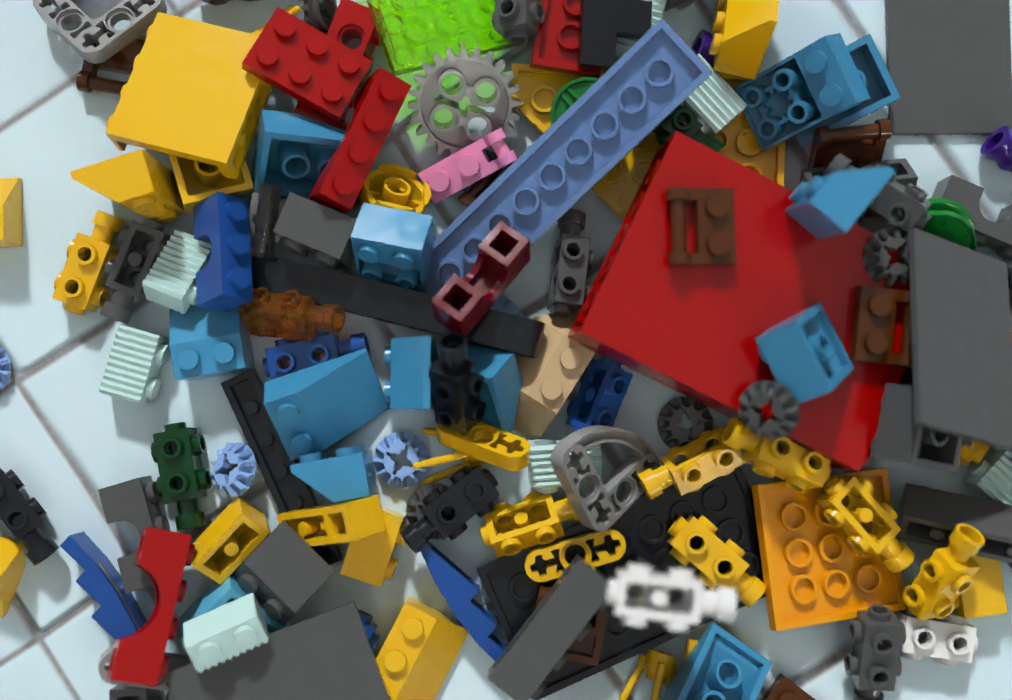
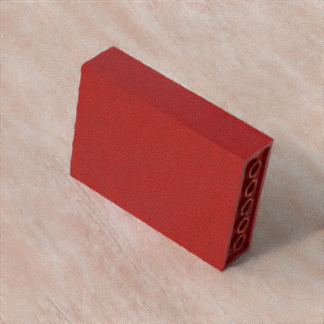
M676 131L657 149L567 337L729 418L737 417L742 419L741 415L737 414L740 405L739 398L746 388L758 381L769 380L775 382V376L769 365L759 355L758 343L755 338L770 327L821 302L849 356L855 287L864 285L910 291V280H907V284L899 286L898 279H895L893 286L888 287L885 286L886 279H881L877 283L869 276L863 263V250L866 242L874 233L854 223L847 233L818 240L785 212L792 203L789 196L793 191ZM674 187H686L688 189L734 188L735 265L668 266V254L672 253L670 203L666 202V189ZM685 203L687 252L695 253L693 203ZM900 247L892 251L887 250L891 257L888 267L894 263L902 264L901 260L897 257ZM896 303L892 353L900 354L905 305ZM851 361L854 369L832 392L799 404V422L787 437L792 442L811 451H817L830 459L831 468L860 471V468L868 462L871 456L872 449L870 446L878 428L881 399L884 395L886 383L901 385L900 379L907 367ZM772 399L763 408L758 407L763 411L762 417L764 422L769 420L771 416H776L771 412Z

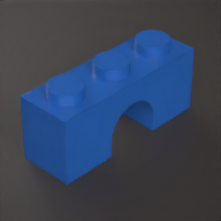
M217 192L193 206L194 239L209 242L212 246L211 256L207 265L196 272L197 307L229 312L253 300L248 200Z

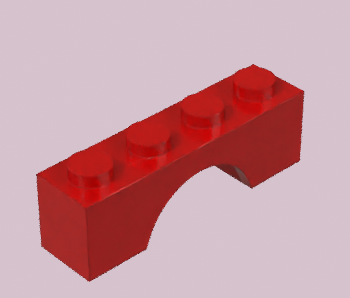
M382 67L368 77L353 107L354 114L348 129L336 151L322 169L308 198L309 200L343 214L352 209L411 85Z
M151 527L142 529L134 565L144 571L152 581L156 596L155 606L149 620L142 628L131 635L115 639L106 676L109 680L157 686L158 679L165 677L169 664V655H164L167 641L168 639H174L178 625V618L173 617L176 602L181 603L183 601L187 581L182 580L185 565H191L195 552V545L190 544L192 535Z

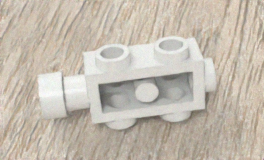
M627 563V569L616 568L615 579H608L606 604L612 605L615 616H622L621 623L625 625L645 627L647 626V619L664 621L663 628L686 632L689 630V624L700 625L701 615L713 616L715 621L733 622L735 619L737 608L735 588L717 586L715 590L703 589L704 582L698 577H694L693 570L671 567L669 568V573L664 574L652 572L653 566ZM633 584H638L642 588V592L637 598H631L627 594L628 588ZM673 589H680L682 591L681 600L676 603L670 602L668 598L669 593Z
M908 608L907 612L896 611V616L900 622H903L906 629L905 644L900 646L901 657L916 661H922L923 656L934 657L935 662L953 667L957 666L958 661L972 664L973 654L978 648L977 628L964 622L963 617L950 613L943 619L932 618L919 621ZM920 633L921 637L924 639V641L921 643H919L918 636Z

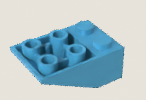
M840 33L820 38L756 75L755 80L749 79L733 88L748 105L743 112L762 152L870 99V95Z

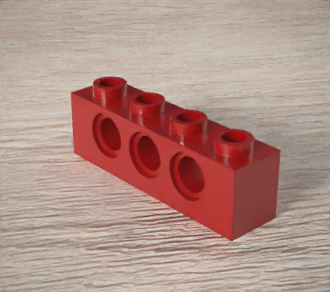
M341 0L326 35L345 46L352 39L362 40L360 46L352 50L373 61L365 77L367 78L374 63L372 54L376 46L380 47L382 45L387 27H385L381 12L351 0ZM357 90L338 123L298 101L293 113L346 131V116L350 108L354 109L353 107L361 90Z

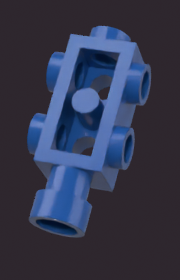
M329 329L308 333L309 339L296 342L295 337L275 340V347L265 349L266 358H263L262 363L266 377L272 380L364 348L367 349L371 359V352L365 332L350 335V339L340 341L339 335L329 334ZM322 348L325 351V358L318 362L315 359L314 353L317 349ZM284 356H288L291 360V364L287 369L282 368L281 358Z
M605 355L602 356L601 361L591 359L589 367L584 370L580 377L581 387L576 399L572 400L567 407L568 419L566 424L574 427L572 433L593 425H614L633 377L631 373L621 369V363Z

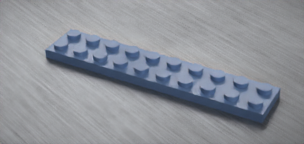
M661 18L434 240L427 287L425 291H419L436 296L454 274L461 279L464 278L477 260L478 246L500 220L528 238L531 247L707 80L713 72L666 21Z

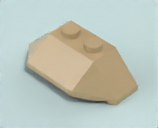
M580 309L567 317L552 314L534 317L533 320L545 323L537 359L515 354L522 378V386L514 429L531 440H540L596 353L595 350L567 337Z

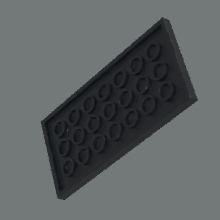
M739 466L732 473L719 476L704 484L701 489L686 493L683 496L673 485L663 489V494L652 500L644 492L610 527L623 535L626 541L624 555L617 561L595 568L609 579H615L616 568L625 569L627 563L630 561L635 563L640 556L669 573V568L671 567L693 570L694 577H696L701 571L695 565L689 562L685 567L669 553L673 546L668 542L671 535L667 531L680 516L687 519L691 514L698 519L703 515L718 528L714 535L724 543L731 539L746 552L742 559L750 566L745 572L751 577L755 575L764 583L753 494L741 467ZM577 522L564 528L565 536L557 538L552 543L596 530L583 526L581 522ZM610 535L604 537L605 541L603 544L594 547L593 539L587 540L586 543L592 553L591 560L598 559L595 551L606 549L608 554L614 553V546L618 545L619 541L613 540ZM700 536L692 537L690 547L692 549L700 548L702 538ZM539 544L523 549L513 556H502L477 568V572L508 642L512 640L535 610L539 586L544 585L552 588L558 580L557 578L546 582H536L530 579L525 571L524 562L527 554L531 550L545 545ZM580 545L569 546L565 551V560L571 563L577 554L584 559V548ZM559 549L551 551L555 557L554 559L543 560L542 555L536 556L535 563L530 565L531 569H538L540 574L546 573V566L553 563L557 564V570L564 569L559 559ZM726 560L718 564L719 573H726L730 568V563ZM704 584L703 589L711 590ZM764 592L763 595L760 597V599L766 597V596H765V592ZM738 598L736 610L746 606ZM610 604L598 666L566 660L558 671L552 669L544 679L547 685L536 700L678 636L650 619H647V626L645 627L625 625L621 623L622 616H615ZM595 615L589 620L592 625H594ZM701 615L700 625L689 624V630L683 632V634L713 621V616Z

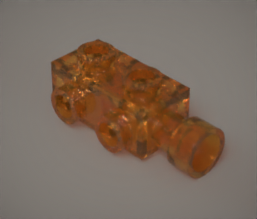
M258 287L253 289V300L240 306L238 309L250 335L258 337L265 336L287 340L312 341L319 328L322 332L339 333L345 322V312L341 305L325 303L322 306H316L312 296L300 295L296 290H288L284 293H271L265 287Z

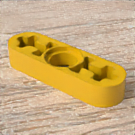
M476 422L467 434L436 423L437 440L444 446L508 471H520L530 463V444L520 436L483 422ZM478 439H488L491 442L487 444H478L474 441Z
M609 528L603 532L593 531L541 546L527 554L524 562L525 571L528 577L536 582H546L559 578L570 564L565 560L564 555L566 549L571 545L583 547L585 550L584 560L593 567L619 560L624 555L626 541L619 531ZM610 535L613 540L619 541V544L614 546V553L608 554L606 549L595 551L598 559L591 560L592 553L586 543L587 540L593 539L594 547L603 544L605 541L604 537ZM559 549L558 555L564 569L557 570L556 563L547 565L546 573L540 574L538 569H531L530 565L535 563L536 556L542 555L543 560L554 559L555 557L551 551Z

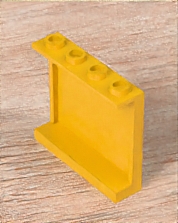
M158 12L153 24L147 29L146 40L140 54L134 59L133 70L129 80L121 89L120 100L116 110L108 119L106 135L121 151H124L126 145L130 144L217 166L224 177L237 180L259 124L261 109L265 108L273 88L270 84L242 69V62L259 35Z

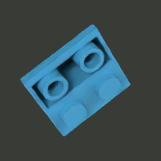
M363 202L350 236L357 276L411 290L425 291L434 243L433 216Z
M362 445L335 449L336 456L328 457L327 451L299 456L300 463L290 465L292 474L332 502L367 497L379 491L372 450L363 451Z

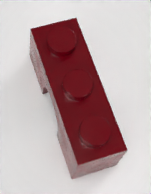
M500 220L478 246V257L469 273L462 279L454 274L431 300L435 320L452 332H460L467 336L530 261V240Z

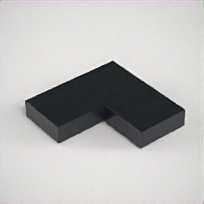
M581 0L577 67L609 70L615 64L616 37L640 39L651 29L652 1Z

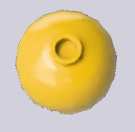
M384 163L379 164L377 170L369 172L358 198L360 207L365 202L425 214L431 197L430 187L426 181L422 185L416 180L417 173L413 170L396 164Z

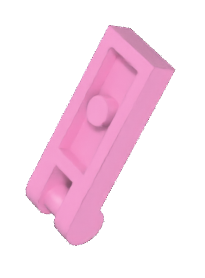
M502 127L418 173L422 183L424 184L426 181L431 191L430 198L434 204L518 159L514 150H509L504 140L506 135ZM489 146H492L498 157L493 161L490 160L485 151Z

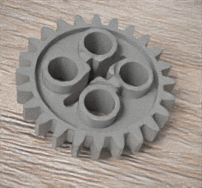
M461 44L459 54H454L451 47L447 46V57L442 58L437 52H434L435 64L433 66L428 62H422V68L426 74L414 73L413 79L420 86H411L409 94L417 97V99L408 101V108L418 111L410 116V122H421L416 129L417 136L427 133L425 145L428 147L434 142L438 143V155L446 148L450 149V155L501 127L503 131L515 132L514 126L509 120H520L519 113L512 108L521 106L522 102L520 98L512 97L511 95L520 91L518 84H508L514 78L513 71L502 73L506 65L503 59L495 64L492 63L493 51L490 50L483 58L480 56L478 45L475 46L472 54H467L464 44ZM455 74L461 79L460 86L453 90L445 88L442 85V80L446 75ZM480 84H493L495 86L494 93L487 98L480 97L476 93ZM441 94L444 97L452 100H437L434 98V95ZM464 97H469L470 104L472 105H467L465 110H461L458 102H462ZM479 106H481V107H494V108H495V111H494V112H487L486 110L480 108ZM440 109H447L452 112L453 117L447 123H440L434 118V114ZM475 117H481L487 121L485 128L480 131L471 130L468 127V123ZM492 146L487 148L490 152L495 153Z

